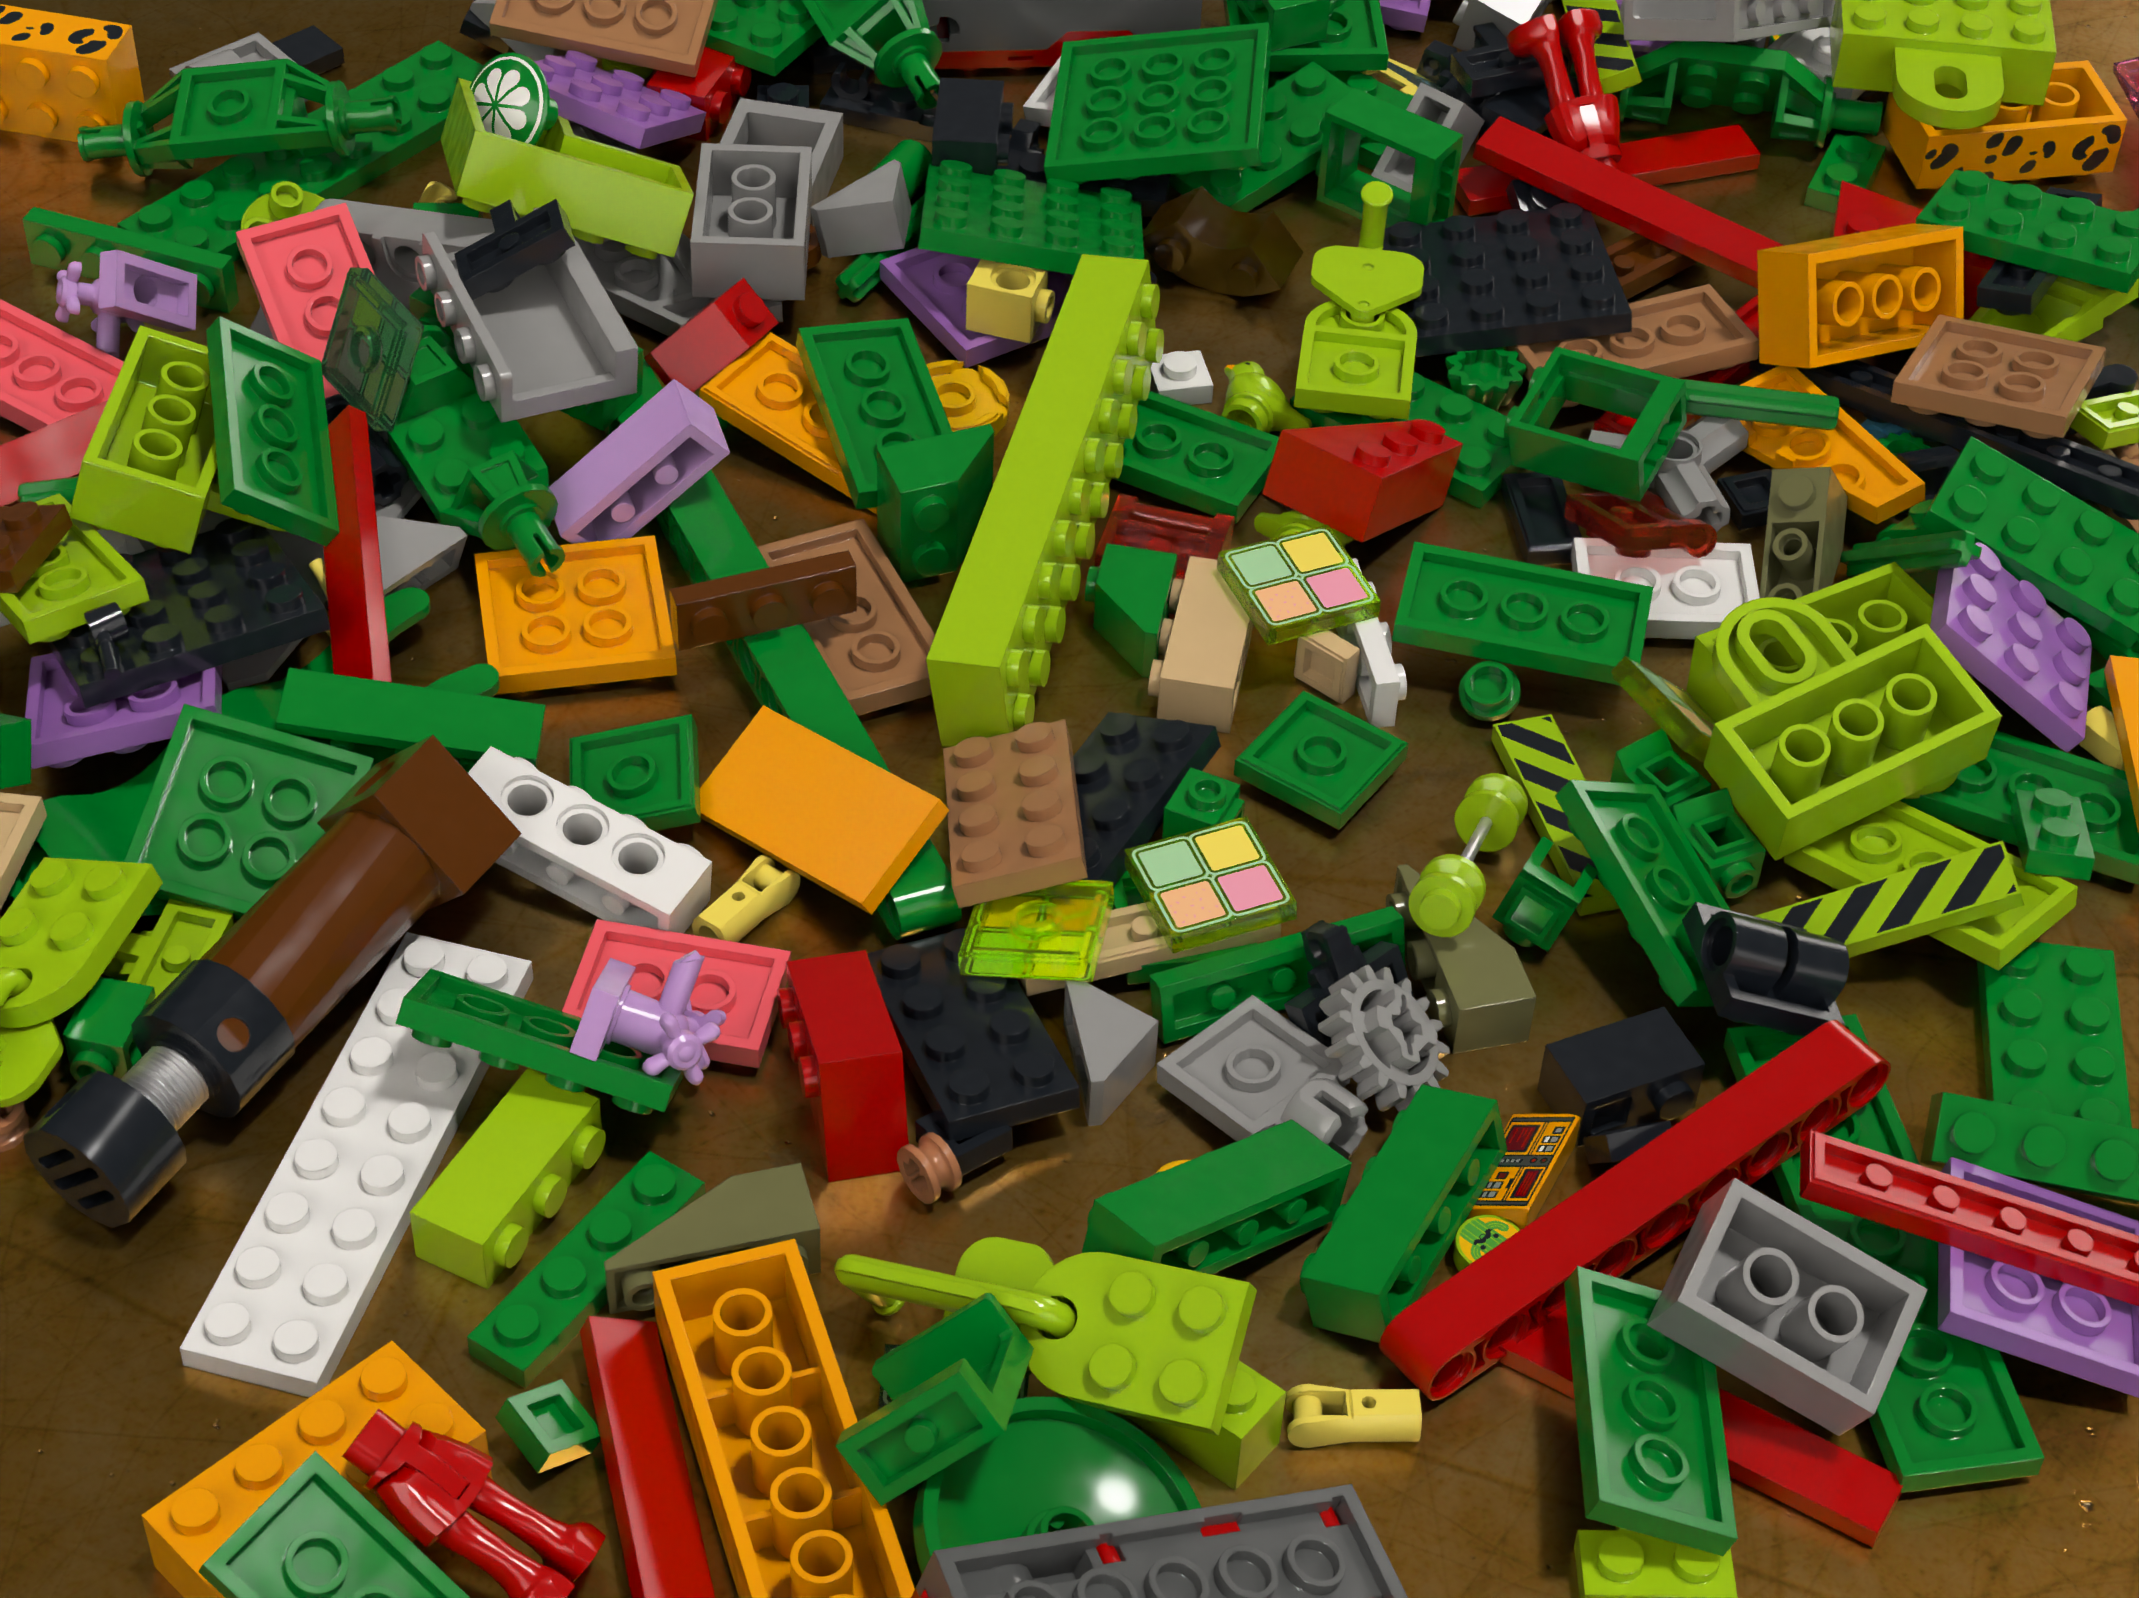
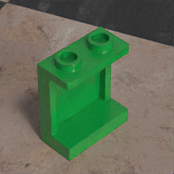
M985 1293L875 1361L872 1374L892 1399V1402L842 1431L835 1447L881 1506L1005 1433L1034 1350L1033 1346L993 1294Z

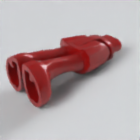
M1579 8L1565 13L1558 23L1554 14H1548L1517 26L1506 37L1508 48L1516 57H1534L1541 68L1550 105V112L1544 119L1553 140L1618 169L1617 162L1622 158L1618 98L1613 94H1604L1594 49L1595 41L1600 37L1603 30L1599 13L1594 9ZM1561 46L1570 51L1577 76L1580 97L1575 98Z
M379 1408L342 1455L344 1459L369 1477L363 1485L367 1490L371 1491L382 1480L375 1490V1495L400 1525L422 1545L428 1548L437 1542L464 1557L490 1575L504 1589L509 1598H567L575 1587L573 1582L590 1565L606 1537L591 1523L576 1522L568 1524L553 1519L509 1493L488 1476L493 1466V1457L451 1437L422 1429V1426L414 1421L405 1429ZM468 1509L493 1521L526 1543L541 1557L542 1564L508 1544L472 1516Z

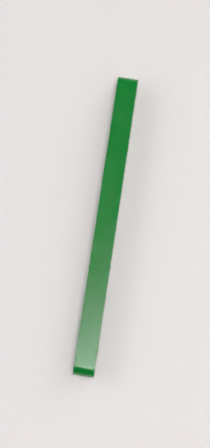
M644 355L642 394L604 430L607 436L663 389L650 365L644 359ZM712 470L708 471L654 518L691 584L769 568ZM803 624L724 641L761 707L764 705L890 772ZM930 838L877 907L889 932L896 940L961 920L962 908H958L952 889L951 873Z

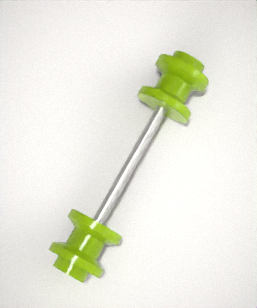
M1489 773L1476 778L1468 787L1464 798L1457 807L1454 817L1457 833L1467 844L1462 855L1445 854L1435 857L1428 862L1409 896L1410 914L1414 922L1425 932L1438 937H1452L1464 932L1470 926L1486 892L1484 876L1481 870L1473 863L1478 851L1494 852L1507 847L1515 838L1518 828L1527 813L1528 800L1525 791L1511 777L1499 773Z

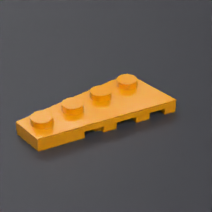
M1779 365L1740 385L1826 395L1796 367ZM1839 407L1837 425L1831 431L1740 420L1743 427L1748 431L1747 447L1742 451L1775 469L1831 467L1848 496L1847 509L1875 524H1879L1925 500V482L1841 407ZM1694 415V420L1697 421L1702 416Z

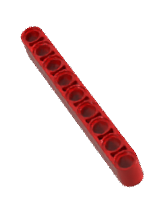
M1830 1020L1822 1024L1405 1308L1393 1318L1384 1330L1379 1343L1380 1351L1429 1399L1435 1401L1447 1397L1504 1358L1507 1353L1501 1351L1500 1346L1511 1339L1519 1343L1551 1322L1552 1319L1547 1316L1557 1309L1567 1313L1564 1283L1577 1266L1616 1278L1620 1277L1693 1226L1702 1204L1732 1179L1736 1178L1748 1186L1752 1185L1798 1153L1801 1144L1810 1130L1825 1134L1869 1103L1886 1083L1891 1071V1064L1838 1020Z

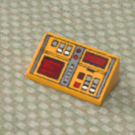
M1513 1114L1504 1129L1507 1152L1467 1219L1478 1215H1496L1510 1220L1520 1230L1533 1222L1575 1147L1581 1117L1573 1114Z

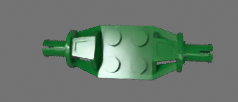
M802 0L831 47L873 70L883 85L891 88L908 86L915 97L917 105L921 109H932L937 106V101L931 91L934 90L938 95L940 78L936 74L934 67L938 64L942 55V43L935 32L930 30L922 0Z
M1674 41L1635 59L1642 82L1612 93L1618 98L1620 123H1623L1624 117L1667 125L1672 99L1681 100L1684 105L1694 108H1704L1712 104L1732 107L1734 111L1742 114H1758L1762 111L1772 112L1770 138L1813 141L1814 148L1822 149L1826 134H1830L1831 129L1877 136L1883 109V102L1877 101L1875 103L1836 98L1837 93L1833 92L1834 87H1832L1831 75H1825L1822 82L1787 51L1708 41ZM1572 63L1570 75L1577 78L1574 64Z
M286 58L182 69L146 102L142 103L136 100L126 103L122 124L96 127L82 126L79 128L80 134L77 135L79 152L84 161L89 162L96 159L127 156L134 173L140 177H146L153 174L154 169H193L196 158L290 150L297 158H306L336 152L340 157H349L353 154L355 148L356 134L391 130L394 132L400 131L402 113L396 96L351 101L345 84L340 80L329 82ZM304 99L325 105L326 120L308 118ZM173 113L171 125L154 132L153 125Z
M396 305L392 313L394 314L397 308L415 327L411 319ZM388 314V316H387V320H386V323H385V326H384V330H383L381 339H383V336H384V333H385V329H386V326H387V323H388V319H389V314ZM390 319V322H389V325H388V329H387V332H386V335H385V339H384V344H385V342H386V338H387V335H388V332H389V328H390L392 319ZM420 325V337L409 373L405 376L406 382L394 422L389 424L386 421L390 447L406 468L409 477L439 524L460 527L466 534L482 538L485 545L494 550L517 548L525 560L530 573L536 577L546 576V571L540 563L542 558L551 573H553L563 564L566 555L547 529L555 518L558 502L551 489H549L548 466L517 419L501 423L490 401H482L480 399L474 382L473 369L469 363H461L447 331L437 325ZM418 326L415 327V328L417 329V335H416V338H415V341H414V344H413V348H412V351H411V354H410V358H409V361H408L406 370H404V369L396 362V360H395V359L384 349V347H383V351L387 354V356H388L404 373H406L407 370H408V367H409V364H410V361H411V357H412V354H413V351H414V347H415V344H416V341H417V338H418V334H419V328H418ZM381 350L379 356L376 359L377 365L375 371L377 372L378 365L381 366L383 360L385 359L390 364V366L402 377V384L396 400L392 417L389 418L386 414V418L389 421H392L400 397V393L404 384V377L398 371V369L383 355V352Z

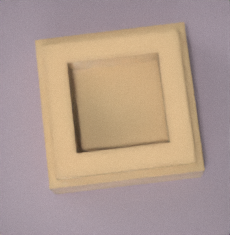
M1310 621L1298 631L1294 677L1336 702L1343 704L1355 694L1360 648L1319 624Z

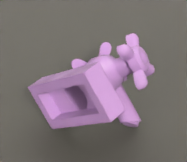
M121 250L100 252L99 278L91 284L78 282L82 271L81 262H71L67 270H60L57 273L56 301L59 304L55 312L57 321L67 323L70 314L79 315L80 305L89 306L93 313L97 315L91 322L92 330L97 332L96 348L116 358H119L121 323H127L135 333H137L140 325L145 327L143 322L175 332L196 330V274Z
M694 950L675 960L659 1001L631 990L632 985L630 983L636 969L635 966L610 958L592 988L569 1052L596 1062L605 1044L609 1045L612 1041L654 1055L643 1063L642 1069L647 1075L656 1076L670 1065L676 1070H683L685 1078L691 1084L699 1085L704 1078L702 1070L707 1069L710 1064V1058L704 1045L719 1037L721 1033L719 1026L724 1024L727 1019L725 1012L722 1010H711L707 1014L692 1010L690 996L705 956L700 955Z

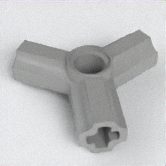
M1702 416L1680 432L1646 491V494L1652 501L1667 507L1680 531L1689 534L1694 541L1713 538L1720 528L1729 524L1730 507L1711 478L1710 473L1747 447L1748 431L1743 427L1740 420ZM1591 430L1588 441L1620 449L1628 435Z

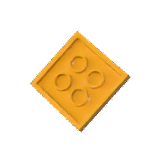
M655 535L558 545L566 555L565 560L556 571L551 573L542 558L540 563L546 571V576L536 577L530 573L525 560L517 549L474 554L487 664L495 667L499 673L500 688L495 695L677 675L676 654Z

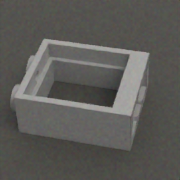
M740 98L719 144L812 147L813 206L827 198L844 157L843 113ZM811 213V222H810V224L813 225V226H815V225H814V221H813V217H812V213Z

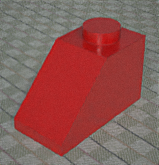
M743 277L703 307L648 353L644 359L665 385L675 379L690 391L695 392L748 350L779 322Z

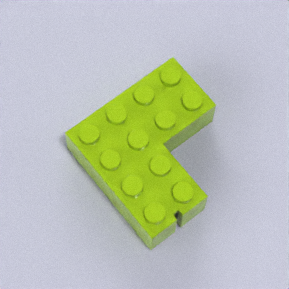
M458 78L440 140L456 196L463 197L462 203L481 212L490 213L491 209L510 199L521 218L532 212L533 208L541 207L557 199L568 216L573 236L594 244H603L605 238L626 244L625 249L628 252L647 259H657L658 253L674 258L694 197V193L680 166L576 136L568 119L558 116L555 125L551 129L543 131L536 145L485 131L473 91L470 89L472 81Z

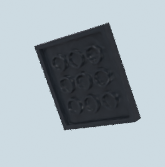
M1560 203L1554 205L1551 209L1533 211L1508 209L1501 211L1497 215L1474 218L1456 215L1448 217L1444 221L1431 222L1427 226L1414 222H1399L1385 228L1383 250L1410 254L1419 259L1424 266L1421 295L1396 307L1407 314L1416 326L1417 343L1415 357L1632 332V311L1591 211L1585 210L1577 204Z
M230 518L220 522L214 530L198 534L191 554L159 546L134 555L120 554L144 578L150 600L131 607V610L124 615L129 637L114 642L121 672L119 678L115 680H107L105 678L100 654L97 649H93L90 645L88 637L90 629L87 624L73 628L62 639L47 643L84 707L89 708L318 634L331 628L325 606L267 529L236 518Z

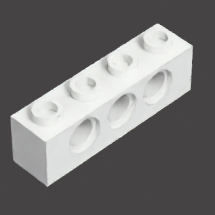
M492 746L468 772L473 780L522 833L495 861V863L605 921L685 933L693 923V919L700 914L710 901L712 861L703 857L694 847L684 843H676L649 829L640 819L629 814L622 815L593 800L583 789L571 785L567 786L538 771L529 761L520 757H511Z

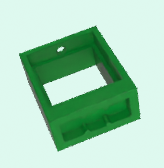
M1353 88L1337 103H1332L1327 107L1320 122L1323 140L1321 155L1316 165V176L1319 177L1316 200L1362 220L1364 202L1361 199V190L1369 182L1380 181L1389 185L1393 190V199L1388 205L1385 228L1399 222H1414L1427 226L1431 222L1444 221L1448 217L1453 216L1463 134L1357 88ZM1361 135L1416 158L1411 193L1357 169Z
M1556 346L1544 367L1538 366L1533 372L1529 382L1528 393L1520 406H1513L1507 415L1504 425V438L1509 440L1511 465L1640 502L1687 422L1686 383L1684 380ZM1566 400L1637 419L1620 449L1549 430Z

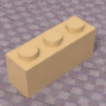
M1190 556L1184 580L1173 579L1168 613L1175 615V618L1163 619L1158 654L1165 655V659H1153L1149 677L1148 696L1158 697V719L1182 720L1189 723L1216 726L1217 732L1230 734L1258 607L1249 595L1250 589L1241 583L1228 561ZM1231 562L1247 586L1255 587L1260 585V583L1250 585L1235 562ZM1256 588V589H1254V590L1252 591V594H1253V596L1255 597V599L1257 600V602H1258V597H1257V595L1255 594V591H1258L1259 588Z

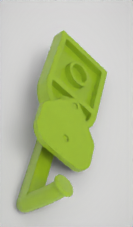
M1372 181L1367 183L1361 190V199L1364 204L1359 247L1328 246L1318 250L1313 257L1311 284L1332 300L1314 308L1305 320L1294 407L1311 409L1319 413L1342 412L1368 415L1381 420L1390 418L1408 420L1417 329L1412 319L1396 307L1421 295L1424 266L1419 259L1410 254L1383 250L1388 205L1393 199V190L1384 182Z
M44 857L39 866L31 873L29 880L6 913L0 918V1108L16 1105L32 1096L42 1086L62 1056L63 1045L53 1018L74 1006L93 988L163 884L152 864Z
M987 1237L973 1243L963 1253L955 1275L857 1254H846L838 1258L834 1265V1272L839 1282L865 1301L871 1303L873 1309L883 1316H891L897 1313L904 1306L905 1302L945 1310L942 1318L944 1319L981 1295L991 1293L1034 1348L1024 1378L1033 1373L1041 1383L1060 1397L1098 1409L1218 1436L1257 1289L1250 1282L1105 1252L1081 1253L1054 1264L1049 1254L1040 1246L1001 1237Z

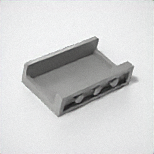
M1623 0L1620 17L1624 25V40L1737 42L1829 27L1831 25L1835 0Z
M435 231L422 233V255L415 258V268L419 284L423 291L431 290L440 324L442 327L450 326L454 334V344L459 360L462 364L469 363L471 365L476 390L482 401H490L501 423L637 393L638 346L575 237V246L566 250L563 256L548 265H538L516 277L505 289L495 293L488 292L472 300L459 277L454 255L456 252L446 253Z

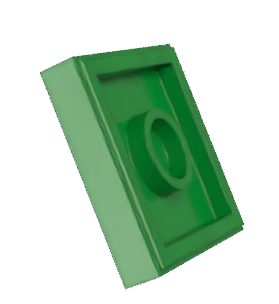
M1303 690L1235 759L1234 776L1340 830L1406 760L1409 743Z
M692 714L569 738L571 786L583 789L593 800L622 815L629 814L640 819L653 831L701 822L698 728Z

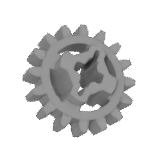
M1365 965L1354 973H1349L1328 988L1331 995L1321 1000L1319 1007L1329 1018L1318 1024V1030L1331 1037L1332 1043L1324 1052L1326 1057L1339 1058L1343 1067L1339 1071L1338 1078L1341 1082L1353 1078L1357 1082V1097L1361 1101L1374 1094L1380 1111L1384 1112L1395 1106L1400 1112L1403 1109L1406 1110L1422 1084L1440 1088L1438 1082L1449 1074V1070L1439 1061V1059L1450 1053L1449 1047L1437 1040V1032L1443 1028V1025L1439 1020H1429L1425 1011L1428 1009L1430 1001L1427 997L1418 1000L1414 999L1411 994L1412 986L1409 979L1405 978L1395 984L1390 968L1384 967L1374 973L1370 965Z

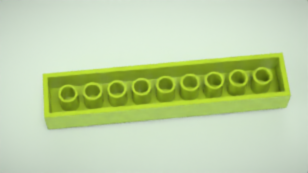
M1088 254L1081 255L926 658L941 747L956 746L959 742L971 737L981 736L989 738L1018 731L1024 725L1033 723L1036 689L1038 686L1045 687L1050 673V650L1052 644H1059L1063 639L1068 600L1075 601L1077 599L1080 589V566L1082 560L1090 559L1094 550L1095 523L1097 518H1105L1107 514L1111 478H1119L1121 475L1124 460L1123 445L1125 439H1133L1135 435L1138 416L1137 405L1139 400L1146 401L1151 385L1150 369L1152 363H1160L1162 359L1164 332L1163 329H1158L1155 325V318L1157 317L1160 303V289L1158 284H1151L1149 260Z

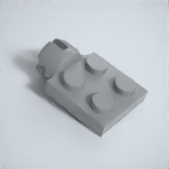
M1254 995L1157 1063L1158 1084L1236 1141L1292 1119L1348 1160L1360 1146L1368 1130L1364 1117L1368 1112L1367 1105L1343 1088L1350 1083V1079L1341 1082L1338 1078L1339 1071L1343 1067L1339 1058L1326 1057L1324 1050L1328 1047Z

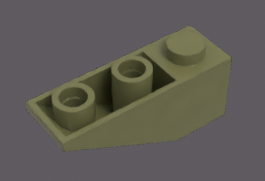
M1831 467L1772 469L1760 598L1778 597L1794 600L1832 585L1843 551L1848 496Z
M1407 864L1398 865L1394 893L1386 896V907L1393 906L1404 918L1406 962L1409 973L1413 980H1421L1427 993L1426 997L1430 1001L1427 1009L1429 1020L1435 1019L1442 1022V1031L1452 1054L1528 1041L1536 1003V994L1515 948L1475 917L1464 932L1452 937H1438L1422 930L1414 922L1409 911V896L1413 887L1419 881L1420 874Z
M796 1163L731 1176L604 1262L609 1313L615 1314L630 1310L644 1311L655 1308L653 1271L794 1238L807 1275L820 1273V1226L802 1164Z

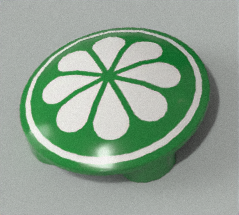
M519 53L500 54L489 60L478 71L470 85L485 131L536 145L543 131L551 129L557 121L558 105L554 99L549 97L548 84L542 70L530 57Z

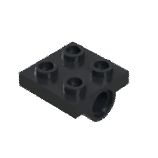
M1695 902L1682 919L1719 1017L1727 1018L1733 1022H1745L1783 1031L1793 1036H1806L1830 1020H1838L1841 1024L1845 1025L1835 1001L1843 990L1849 973V954L1842 941L1807 932L1804 928Z

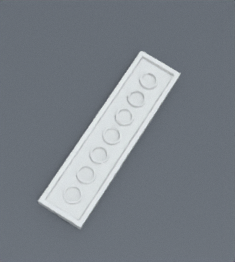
M406 932L180 1346L183 1366L308 1398L329 1384L411 1222L409 1212L425 1194L490 1066L478 1058L479 1051L456 1043H453L450 1048L427 1045L412 1037L413 1029L395 1024L403 997L432 968L524 999L533 981L532 961Z

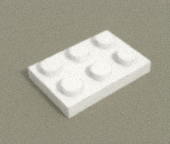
M1575 537L1573 539L1571 551L1573 572L1654 587L1645 638L1695 639V636L1719 628L1725 617L1736 607L1760 598L1751 544Z

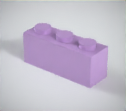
M673 379L549 487L558 502L557 513L554 519L559 535L571 544L631 538L730 453L714 408L677 380Z

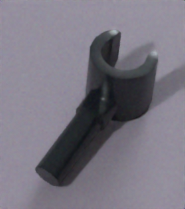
M111 602L84 613L85 621L90 629L88 635L90 645L93 649H97L100 654L103 673L107 680H115L119 678L121 673L114 642L129 637L127 623L121 609L116 602Z

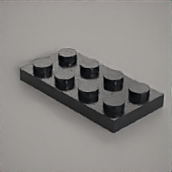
M1108 712L1073 756L1088 878L1027 893L1075 901L1103 902L1134 861L1132 852L1135 849L1145 847L1163 823L1164 808L1189 768L1192 767L1203 771L1221 747L1216 726L1189 723L1182 720L1136 716L1129 713ZM1139 850V851H1137V852L1135 853V856H1136V857H1137L1138 854L1141 852V850Z
M983 924L981 932L984 934H990L989 932L984 931L985 925ZM979 925L959 928L949 933L905 944H896L886 949L867 953L899 1040L903 1057L932 1111L937 1116L941 1128L945 1131L949 1140L954 1139L955 1141L976 1136L987 1130L1006 1125L1014 1126L1080 1108V1087L1015 976L971 974L966 971L974 940L980 935L978 933ZM991 936L980 937L977 941L969 970L973 972L1013 974L1012 971L974 970L972 968L981 939L992 938Z

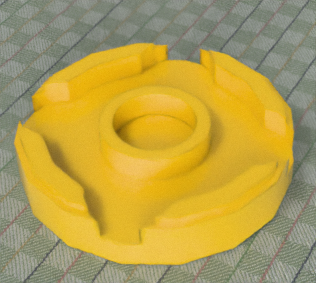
M944 360L926 364L952 432L991 424L995 437L1007 424L1010 394L1004 380L991 369L978 365V371L964 368V361Z

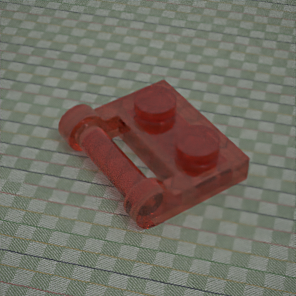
M1648 490L1640 502L1607 492L1567 494L1564 517L1586 529L1585 534L1587 536L1601 538L1613 545L1615 552L1625 557L1645 558L1651 555V550L1680 548L1693 557L1701 558L1711 553L1717 542V533L1714 527L1701 519H1687L1665 507L1662 498Z
M1120 493L1096 549L1094 566L1100 567L1106 543L1178 554L1176 578L1184 580L1190 556L1215 560L1223 559L1225 551L1229 549L1232 540L1235 517L1216 513L1215 517L1211 518L1138 503L1137 496Z

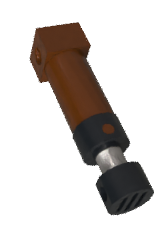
M434 735L375 764L317 822L326 833L199 960H193L137 1016L131 1026L133 1040L142 1057L121 1079L102 1071H96L82 1077L24 1135L25 1150L35 1169L50 1187L71 1206L90 1219L112 1228L129 1223L187 1162L185 1146L177 1131L198 1109L217 1117H234L292 1057L298 1044L427 910L464 895L522 834Z

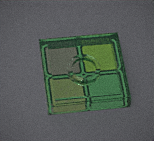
M350 267L321 362L322 374L352 407L366 412L367 423L374 431H393L423 334L424 325L368 268Z

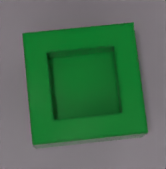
M562 1379L507 1398L495 1417L537 1473L593 1453L601 1440L598 1425Z

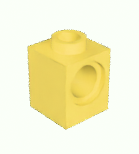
M980 259L967 283L966 330L1030 344L1040 323L1048 324L1054 308L1055 292L1048 290V270Z

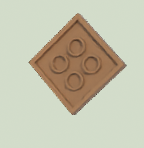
M1939 314L1894 380L1891 402L1906 405L1910 410L1919 414L1933 415L1944 413L1963 417L1967 422L1976 426L1989 427L1997 424L2021 429L2024 434L2033 438H2064L2103 369L2107 348Z

